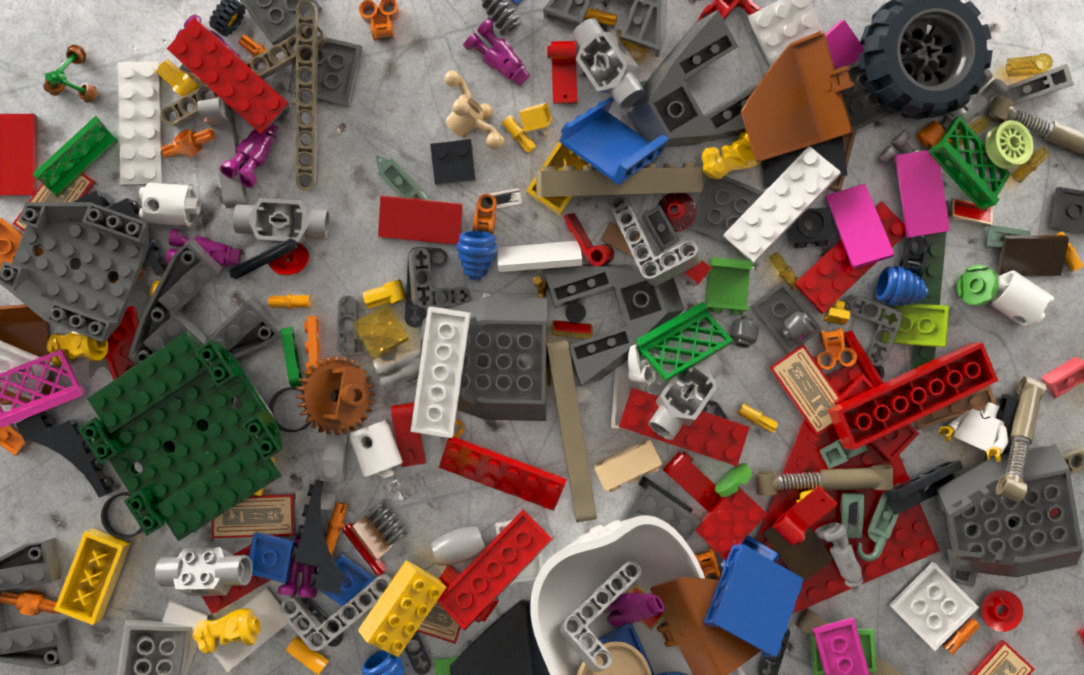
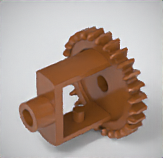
M332 356V360L329 357L324 358V363L321 360H317V367L310 365L311 372H303L307 379H299L304 386L297 387L296 390L301 391L302 394L296 396V399H301L303 402L298 404L297 407H304L300 415H308L305 422L313 421L311 428L315 429L319 426L318 432L323 433L326 429V435H331L333 431L335 435H340L341 431L343 434H348V428L351 431H355V424L362 426L361 419H368L365 412H372L368 404L375 403L369 399V397L375 396V393L369 392V389L373 388L374 384H367L371 380V376L365 377L367 370L360 369L361 364L358 363L353 366V359H349L346 363V357H341L338 360L337 356ZM332 391L336 393L334 401L330 397Z

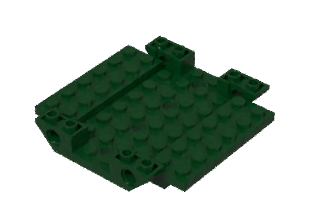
M187 331L87 398L100 419L95 417L79 427L78 430L100 465L109 461L131 496L125 499L124 502L146 537L164 526L166 522L179 542L282 476L271 459L275 454L283 450L279 426L233 354L213 339L200 347L191 332ZM235 397L242 401L241 408L234 406L233 400ZM201 419L208 422L207 430L201 428ZM168 441H172L175 444L174 451L168 449ZM136 462L142 465L141 473L135 469Z

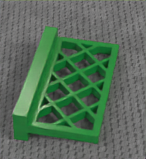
M94 116L43 163L33 175L58 198L118 140L108 131L101 120Z
M957 116L953 119L938 144L932 146L928 153L980 210L995 206L1000 200L997 196L1011 173L1007 169L996 166L990 160L985 144L960 116ZM957 125L960 127L962 135L957 134ZM948 139H952L953 147L947 141ZM958 140H963L964 150H960ZM969 140L974 143L975 150H971ZM961 154H965L966 161L961 157ZM972 154H976L977 164H973ZM982 155L987 158L988 165H984ZM974 168H978L979 176L974 171ZM985 169H989L990 179H986ZM995 169L1002 175L1000 179H997ZM987 183H991L992 190L987 186Z
M704 302L636 339L639 356L643 355L665 382L733 343V339L707 312L708 307ZM706 320L711 325V329L701 328L699 323ZM692 331L695 332L694 339L682 337V333ZM697 334H709V341L697 339ZM712 335L721 336L724 341L721 343L711 342ZM669 340L678 341V348L665 346L666 342ZM681 342L693 344V350L680 349ZM696 345L708 346V351L704 353L697 352L695 347ZM652 350L662 351L661 358L652 357L649 352ZM664 352L676 353V360L664 359ZM679 354L692 356L689 362L678 361ZM662 364L673 365L675 368L667 374L662 369Z

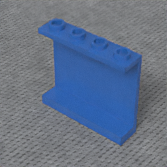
M610 97L605 101H600L596 107L589 108L583 115H578L572 122H567L561 129L562 136L559 142L613 182L620 185L659 157L669 138L662 134L652 142H649L608 112L614 100Z
M744 544L732 545L703 624L709 627H719L761 650V656L776 658L781 650L784 634L788 630V622L795 610L796 599L802 590L803 578Z

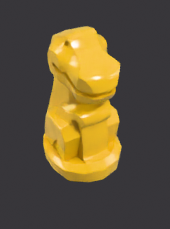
M746 130L741 131L738 135V140L734 141L731 145L721 147V156L715 147L706 148L701 156L703 161L702 171L713 180L721 179L730 171L750 169L760 163V161L756 162Z
M74 331L69 334L55 333L50 336L47 342V351L53 353L63 349L69 363L72 359H79L81 357H87L89 361L99 362L107 355L108 340L106 339L105 342H101ZM59 355L52 357V362L55 365L62 366Z
M237 609L215 621H200L194 630L193 638L198 642L201 652L205 654L216 651L218 647L217 639H220V644L222 645L242 641L245 645L252 646L256 643L260 633V621L258 617H255L251 609Z

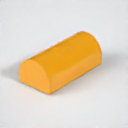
M298 636L286 648V652L317 675L321 673L329 662L318 651L311 650Z

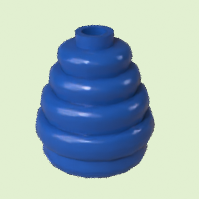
M466 231L459 236V241L456 245V249L459 252L458 258L461 260L464 274L469 276L470 280H481V277L487 275V269L491 267V262L494 261L497 244L495 243V236L491 233Z
M902 266L885 267L877 280L876 297L880 302H884L888 306L918 304L922 299H926L928 295V288L925 282L920 280L918 276L913 275L911 271L905 270Z
M379 650L366 659L361 668L363 675H405L400 656L397 657L384 650Z

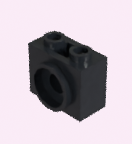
M831 207L807 209L787 229L788 246L794 245L795 249L806 248L807 244L815 243V247L827 246V242L834 240ZM806 219L813 222L812 230L806 228Z

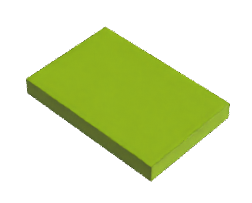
M928 304L891 306L900 310L903 315L901 326L893 344L946 348L949 306ZM895 313L891 315L884 314L885 317L890 318V323L898 321ZM882 332V342H889L891 335L888 332Z

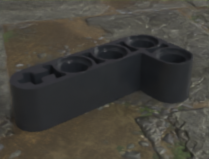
M414 247L409 251L410 253L416 248L426 249L430 255L431 268H443L449 261L448 254L441 248ZM443 253V262L435 263V254ZM408 254L405 322L410 327L419 328L423 324L426 308L416 309V315L420 317V320H417L416 324H414L410 320V317L414 316L415 311L410 309V306H415L411 301ZM417 266L416 269H424V266ZM423 273V278L421 282H419V284H423L425 281V275ZM417 287V290H426V287ZM421 296V302L423 304V301H426V297Z

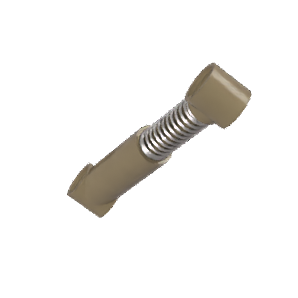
M1001 96L993 98L986 115L988 120L999 124L1009 120L1020 122L1031 132L1034 131V133L1037 132V135H1044V140L1084 156L1083 132L1056 121H1045L1031 115V113L1028 114L1014 107V102L1008 98Z
M1023 376L1016 388V393L1019 396L1010 436L1012 444L1006 474L1000 478L996 487L997 495L1017 503L1023 500L1027 492V484L1023 481V471L1026 464L1027 451L1033 441L1040 400L1046 392L1045 383L1028 376Z
M874 465L870 468L820 470L816 474L814 472L812 474L801 473V475L794 473L793 475L786 474V476L785 474H777L776 471L761 470L756 472V493L762 496H771L777 494L781 489L784 490V488L786 490L787 488L790 490L791 488H800L802 490V487L804 489L806 487L813 489L818 486L824 491L868 488L890 490L893 488V467L890 465Z

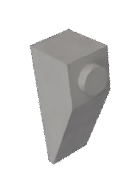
M1064 64L1008 85L1009 90L1005 95L1006 98L1014 102V105L1075 84L1069 66Z
M349 428L348 434H343L341 431L340 435H335L333 431L331 435L326 436L320 481L338 483L345 481Z

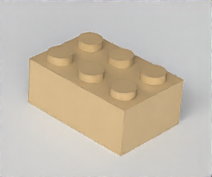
M647 439L594 464L593 467L604 491L609 490L611 493L620 489V484L626 481L630 484L639 480V475L645 472L649 475L658 471V466L662 465L652 441Z

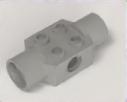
M595 18L585 20L579 24L572 33L573 38L580 47L576 60L598 92L611 93L620 108H627L636 103L644 95L645 90L635 77L639 66L616 34L604 32Z
M259 198L255 205L237 204L235 206L233 227L235 233L255 234L256 239L262 242L281 243L292 238L297 241V244H304L307 238H328L330 214L329 210L308 209L306 203L301 200Z
M715 355L708 357L674 377L655 401L659 408L648 422L651 429L665 439L673 440L683 425L690 426L696 420L718 388L715 378L722 370L723 363Z
M221 547L184 548L178 557H162L159 559L155 568V578L160 586H175L176 590L188 596L227 595L232 586L247 585L250 582L253 568L251 559L247 555L234 556Z

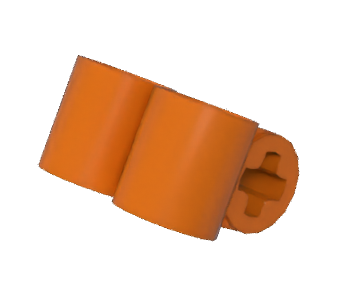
M371 0L361 2L359 12L362 19L371 25L373 41L385 37L393 39L392 21L396 20L400 14L396 0H381L379 6H376ZM392 5L395 7L392 12H385L387 6ZM367 9H374L372 15H365Z
M837 328L836 331L819 332L822 351L815 354L814 360L822 370L832 369L835 364L849 367L856 362V352L844 346V334L841 328ZM843 352H847L849 355V360L846 363L841 360ZM823 355H826L829 359V363L826 366H823L820 361Z

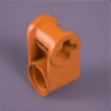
M932 120L916 136L920 143L930 150L932 146L938 144L945 131L938 122ZM948 139L947 141L953 147L952 139Z
M483 194L478 198L472 231L482 230L493 234L497 201L491 194ZM491 198L493 201L492 207L484 209L482 206L483 199Z
M711 547L708 551L700 554L694 553L705 579L709 575L714 574L717 576V580H719L721 574L713 548Z

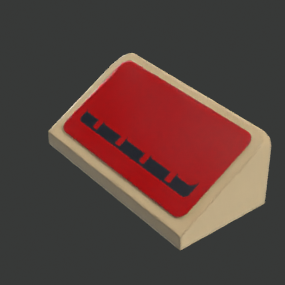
M951 198L948 218L988 227L993 223V206L980 210L973 202Z

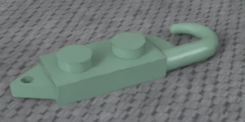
M376 156L379 169L378 174L399 197L431 200L394 158L387 159Z
M885 492L880 497L867 529L869 538L876 542L873 552L867 555L863 553L861 543H858L857 546L858 555L865 561H874L882 554L886 541L889 539L899 515L893 514Z

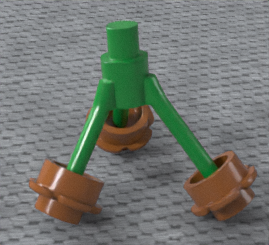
M72 44L67 48L66 57L68 60L55 71L45 74L43 87L50 95L57 96L65 90L66 85L79 91L78 97L83 99V102L88 103L89 101H94L97 97L95 85L84 83L81 87L67 81L66 74L64 73V70L71 63L80 64L86 61L84 48Z

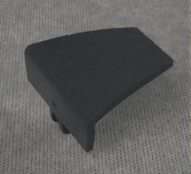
M520 600L473 641L450 665L451 675H550L534 634L531 620V600Z

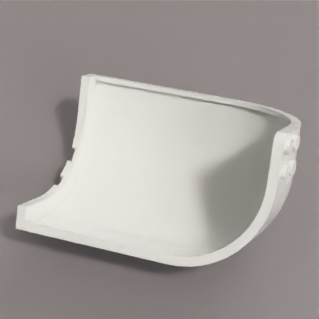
M638 516L621 522L616 520L604 527L599 525L590 529L589 533L581 535L577 540L554 554L543 565L536 577L532 590L531 620L538 646L550 675L578 674L582 659L562 638L559 633V625L626 562H636L641 568V574L622 594L631 593L635 588H638L643 594H652L650 588L653 585L679 577L705 578L693 551L672 526L653 516ZM625 569L626 574L632 577L631 571L629 569ZM611 582L612 588L618 590L617 584ZM597 595V601L601 604V596ZM582 609L583 616L589 618L588 611ZM602 612L587 626L597 639L618 628L608 623L607 617L610 613ZM663 615L652 627H649L643 620L632 623L655 675L662 672H681L693 675L679 646H665V640L661 632L657 630V626L666 621ZM567 623V629L570 632H574V626L571 623ZM582 639V646L585 649H589L588 642ZM740 666L728 675H745L742 666Z

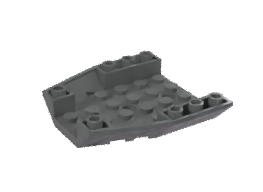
M25 202L18 222L26 224V228L13 262L3 261L0 284L46 322L105 342L122 322L150 246L148 223L90 202ZM39 246H43L44 253L38 257L36 250ZM80 259L81 267L75 270L73 263L75 260ZM117 272L119 279L116 283H112L110 280L111 275Z
M483 297L448 308L449 310L471 313L457 410L484 420L546 421L548 298ZM427 315L424 316L420 338V361ZM481 355H485L489 359V364L485 367L478 364L477 360ZM522 356L530 358L531 365L529 367H522L520 365L519 359Z
M1056 444L1028 449L1023 471V481L1027 484V492L1020 503L996 494L997 484L1000 478L1006 474L1010 453L1000 455V462H996V456H993L990 460H986L936 489L939 508L946 513L952 545V548L947 549L951 570L1021 577L1077 565L1083 552V545L1071 474ZM1057 507L1058 515L1055 518H1051V509ZM1012 516H1016L1017 523L1010 527L1008 520ZM970 525H975V533L968 535L967 528Z

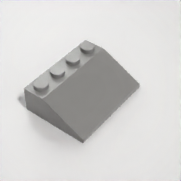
M124 619L117 675H185L192 627L151 620Z

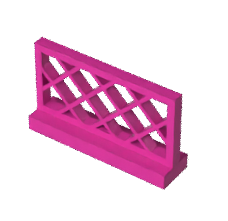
M63 349L0 373V382L4 383L0 393V403L2 398L13 402L11 409L5 412L0 405L1 428L81 397L86 393L83 385L80 386ZM60 356L62 361L60 369L49 365L52 357ZM36 364L44 367L41 377L29 373L32 365ZM47 369L58 373L55 383L44 379ZM17 372L24 375L21 385L9 381L12 373ZM61 375L69 377L73 385L69 387L59 385ZM27 377L39 381L35 390L24 387ZM42 382L53 386L50 394L45 395L38 392ZM7 385L19 389L15 398L4 394ZM22 390L33 394L30 402L26 403L19 400Z

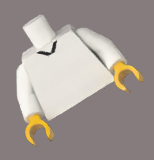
M987 402L983 412L974 409L966 411L947 426L940 427L938 437L942 434H947L945 436L946 442L950 441L951 434H954L953 437L987 451V460H990L991 456H996V462L1001 461L1000 454H1002L1008 444L1007 430L1004 422L995 418L999 406Z

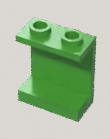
M710 258L709 266L711 270L708 272L705 304L710 308V312L722 313V309L730 310V314L743 315V311H749L747 296L750 271L753 270V263L746 260Z

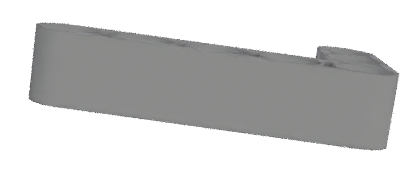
M221 98L198 101L197 106L201 119L209 124L215 132L216 138L213 141L224 205L226 208H233L237 204L248 205L246 187L239 182L237 175L234 179H230L219 170L224 161L231 160L236 156L235 149L239 145L233 110Z
M624 194L611 196L609 206L642 276L650 285H659L701 262L702 253L692 241L683 242L656 257L638 217ZM624 203L622 207L617 208L620 204ZM628 220H632L631 223L625 225ZM640 236L639 240L633 242L634 238ZM690 251H695L692 256L687 257ZM648 253L646 258L641 259L643 254ZM675 261L674 265L668 266L669 262ZM657 270L655 275L649 276L650 272Z
M628 561L621 566L559 625V633L593 672H601L608 668L612 663V656L587 626L640 576L641 568L634 561ZM625 569H629L631 571L632 577L626 574ZM611 582L617 584L618 590L612 588ZM597 595L603 598L604 604H600L597 601ZM582 609L588 611L589 618L583 616ZM567 623H571L574 626V632H570L567 629ZM582 639L588 642L589 649H585L582 646ZM596 656H600L603 659V666L596 662Z
M385 574L378 576L323 623L317 620L297 596H290L283 601L280 606V612L311 650L319 651L378 602L385 591L378 588V581H385L389 586L392 579ZM368 594L371 597V603H364L361 596ZM287 603H294L296 611L288 610ZM345 609H354L355 616L349 617L346 615ZM300 619H307L309 627L301 626ZM329 622H337L339 625V629L332 630L329 626ZM320 635L323 642L321 644L316 643L313 640V636Z

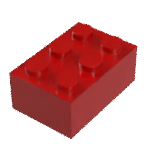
M739 486V490L728 497H720L700 518V524L694 530L724 560L728 557L732 545H739L768 515Z

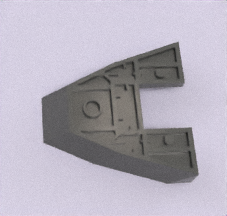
M550 0L543 8L544 18L548 19L549 14L573 23L581 24L584 21L591 0ZM634 0L622 31L621 39L656 51L655 57L659 58L666 40L667 0Z

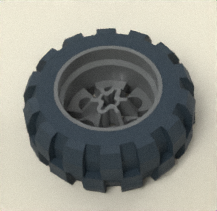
M890 0L883 4L872 15L871 24L865 26L860 40V44L864 45V52L858 54L860 71L866 70L868 80L864 84L871 96L877 94L881 98L879 104L891 113L899 112L904 118L916 120L943 116L944 114L957 111L969 103L970 96L978 94L986 81L987 76L983 74V71L991 67L993 50H987V40L992 37L988 24L982 25L978 19V16L981 14L978 8L971 1L962 3L960 0ZM927 24L932 26L929 34H926ZM912 32L916 33L917 39L912 37ZM947 46L948 53H942L944 51L943 47ZM928 52V55H920V53ZM921 72H922V73L924 74V76H925V80H924V81H922L921 78H920V73H921ZM934 72H936L938 75L942 77V80L940 82L938 81Z

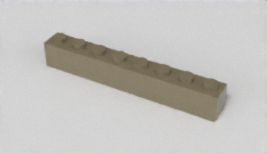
M676 163L663 164V168H656V164H648L620 185L596 170L592 165L583 166V170H576V166H563V170L555 171V166L542 167L543 171H536L537 197L703 192L702 167H695V163H683V167H676Z

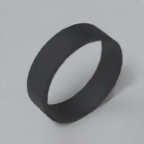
M297 387L283 388L275 393L269 403V409L273 415L274 403L277 397L284 391L296 390ZM274 416L279 429L290 433L304 430L313 422L311 421L299 429L292 430L281 426Z
M123 492L109 498L101 510V522L104 529L111 536L119 539L131 538L143 531L140 527L136 533L124 535L116 532L109 524L107 514L112 501L119 496H131L129 492Z

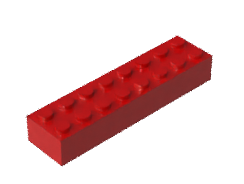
M983 342L968 343L828 409V413L843 448L855 450L997 382L998 378Z

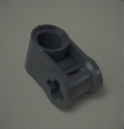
M915 236L908 238L904 243L899 266L904 267L905 270H909L919 277L922 276L925 268L928 242L925 237ZM914 240L918 241L920 245L917 251L912 247Z

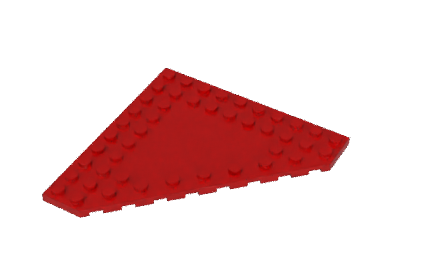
M856 361L852 366L839 368L825 374V376L840 396L860 374L865 375L859 362ZM803 419L781 475H793L794 473L796 475L798 473L800 475L801 473L812 474L813 472L816 474L820 470H829L819 450L839 440L834 425L818 436H815ZM871 443L866 444L867 451L831 468H870L874 465H890L893 467V486L910 479L900 455L892 463H889ZM802 487V490L800 488H791V490L784 488V490L781 489L777 494L773 495L766 509L768 515L763 519L755 540L775 551L762 532L796 504V500H800L801 492L813 489L811 487L810 489ZM873 488L826 490L825 492L837 502V506L810 526L814 533L817 528L825 524L838 522L840 525L842 492L863 493L862 536L861 538H848L849 545H852L856 561L862 570L863 582L861 584L940 552L922 506L919 503L899 513L891 535L887 539L879 558L874 561L863 560L857 553L858 543L862 544L863 553L869 555L873 552L876 542L869 538L867 529L882 493L887 490H875ZM819 539L831 555L830 548L834 546L833 543L827 542L825 539ZM779 557L776 563L789 570ZM834 560L802 582V590L796 599L793 613L851 589L846 586V580L842 578Z

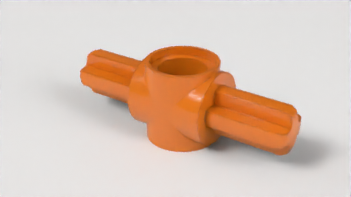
M189 129L183 130L177 134L173 143L161 148L162 155L167 158L177 154L192 157L202 149V144L216 138L213 129H206L198 133L195 131L191 132Z
M24 590L20 594L3 591L0 595V603L16 606L19 613L24 615H38L41 611L52 614L60 613L54 610L57 601L45 599V596L40 591Z

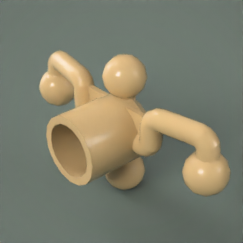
M448 71L445 75L446 84L451 87L459 85L463 94L452 105L453 112L446 119L448 127L456 135L463 138L476 127L478 130L489 134L486 138V144L489 148L497 149L505 142L504 138L493 126L484 122V120L492 117V106L487 103L479 105L476 101L472 100V94L465 79L457 71Z

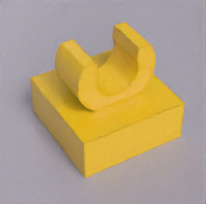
M837 300L836 304H833L824 313L823 321L844 325L850 318V311L844 310L845 302Z

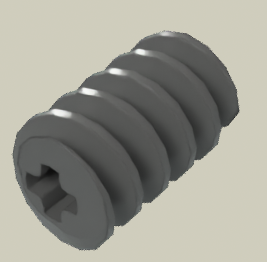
M481 0L482 7L487 9V15H492L491 20L496 22L495 27L497 29H501L500 34L502 36L510 34L521 25V23H517L520 16H512L515 8L508 10L511 4L510 1L504 3V0Z
M384 498L368 510L369 514L366 518H374L371 523L372 526L379 524L376 531L377 533L384 531L381 538L389 537L386 543L389 546L408 532L403 533L405 525L398 526L401 521L400 518L393 520L395 512L388 513L391 506L383 507L386 501Z

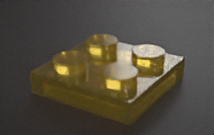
M389 304L352 323L373 360L409 340L408 335Z

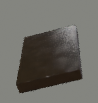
M1004 235L997 271L998 275L1001 276L1014 270L1022 276H1061L1069 237L1067 235Z
M773 525L762 532L789 571L803 578V582L834 560L810 527L807 528L804 534L806 538L799 545H790L773 528Z

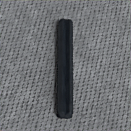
M289 238L229 270L230 277L238 279L297 249V241Z

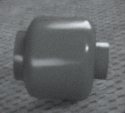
M797 311L784 320L783 325L785 329L783 333L790 341L794 339L796 342H801L814 332L813 326L815 324L806 312L801 313Z
M742 316L741 319L733 321L730 337L733 339L734 345L741 348H749L750 345L755 344L759 325L749 316Z

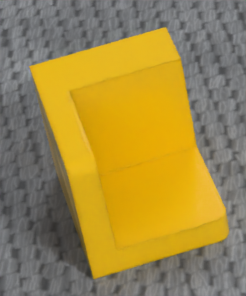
M548 103L527 107L519 112L525 132L548 127L553 122Z

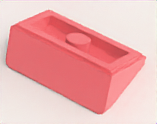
M1073 357L1042 376L1043 382L1053 398H1058L1084 382V361L1078 357Z

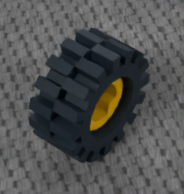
M221 0L220 4L216 5V10H213V15L210 16L209 26L222 36L228 37L241 24L240 21L244 18L243 15L246 13V7L237 0Z

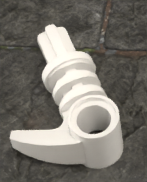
M637 345L630 346L628 355V377L630 381L646 384L653 383L656 378L655 369L644 356L640 359ZM652 350L649 352L652 357L661 358L662 351Z

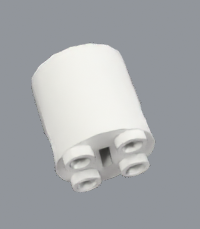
M148 183L145 187L140 188L139 197L142 200V208L139 211V218L148 224L190 227L193 224L195 215L200 213L201 202L199 198H196L195 190L191 185Z
M1014 270L998 276V292L988 304L1022 327L1029 328L1034 322L1040 323L1045 317V308L1052 303L1054 297Z
M386 420L349 433V439L363 477L376 473L378 480H382L394 475L392 467L403 461L389 423L387 424Z

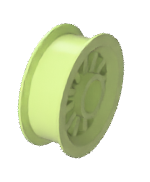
M1009 120L988 131L985 138V149L988 157L996 166L1003 169H1011L1030 159L1033 153V139L1023 124Z

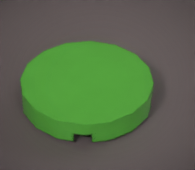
M984 265L968 267L963 276L961 275L958 279L957 291L959 297L971 306L980 307L988 304L998 292V276L994 270Z
M746 463L738 464V466L731 468L720 478L716 484L715 491L721 497H728L736 493L741 483L744 485L748 482L752 475V470Z

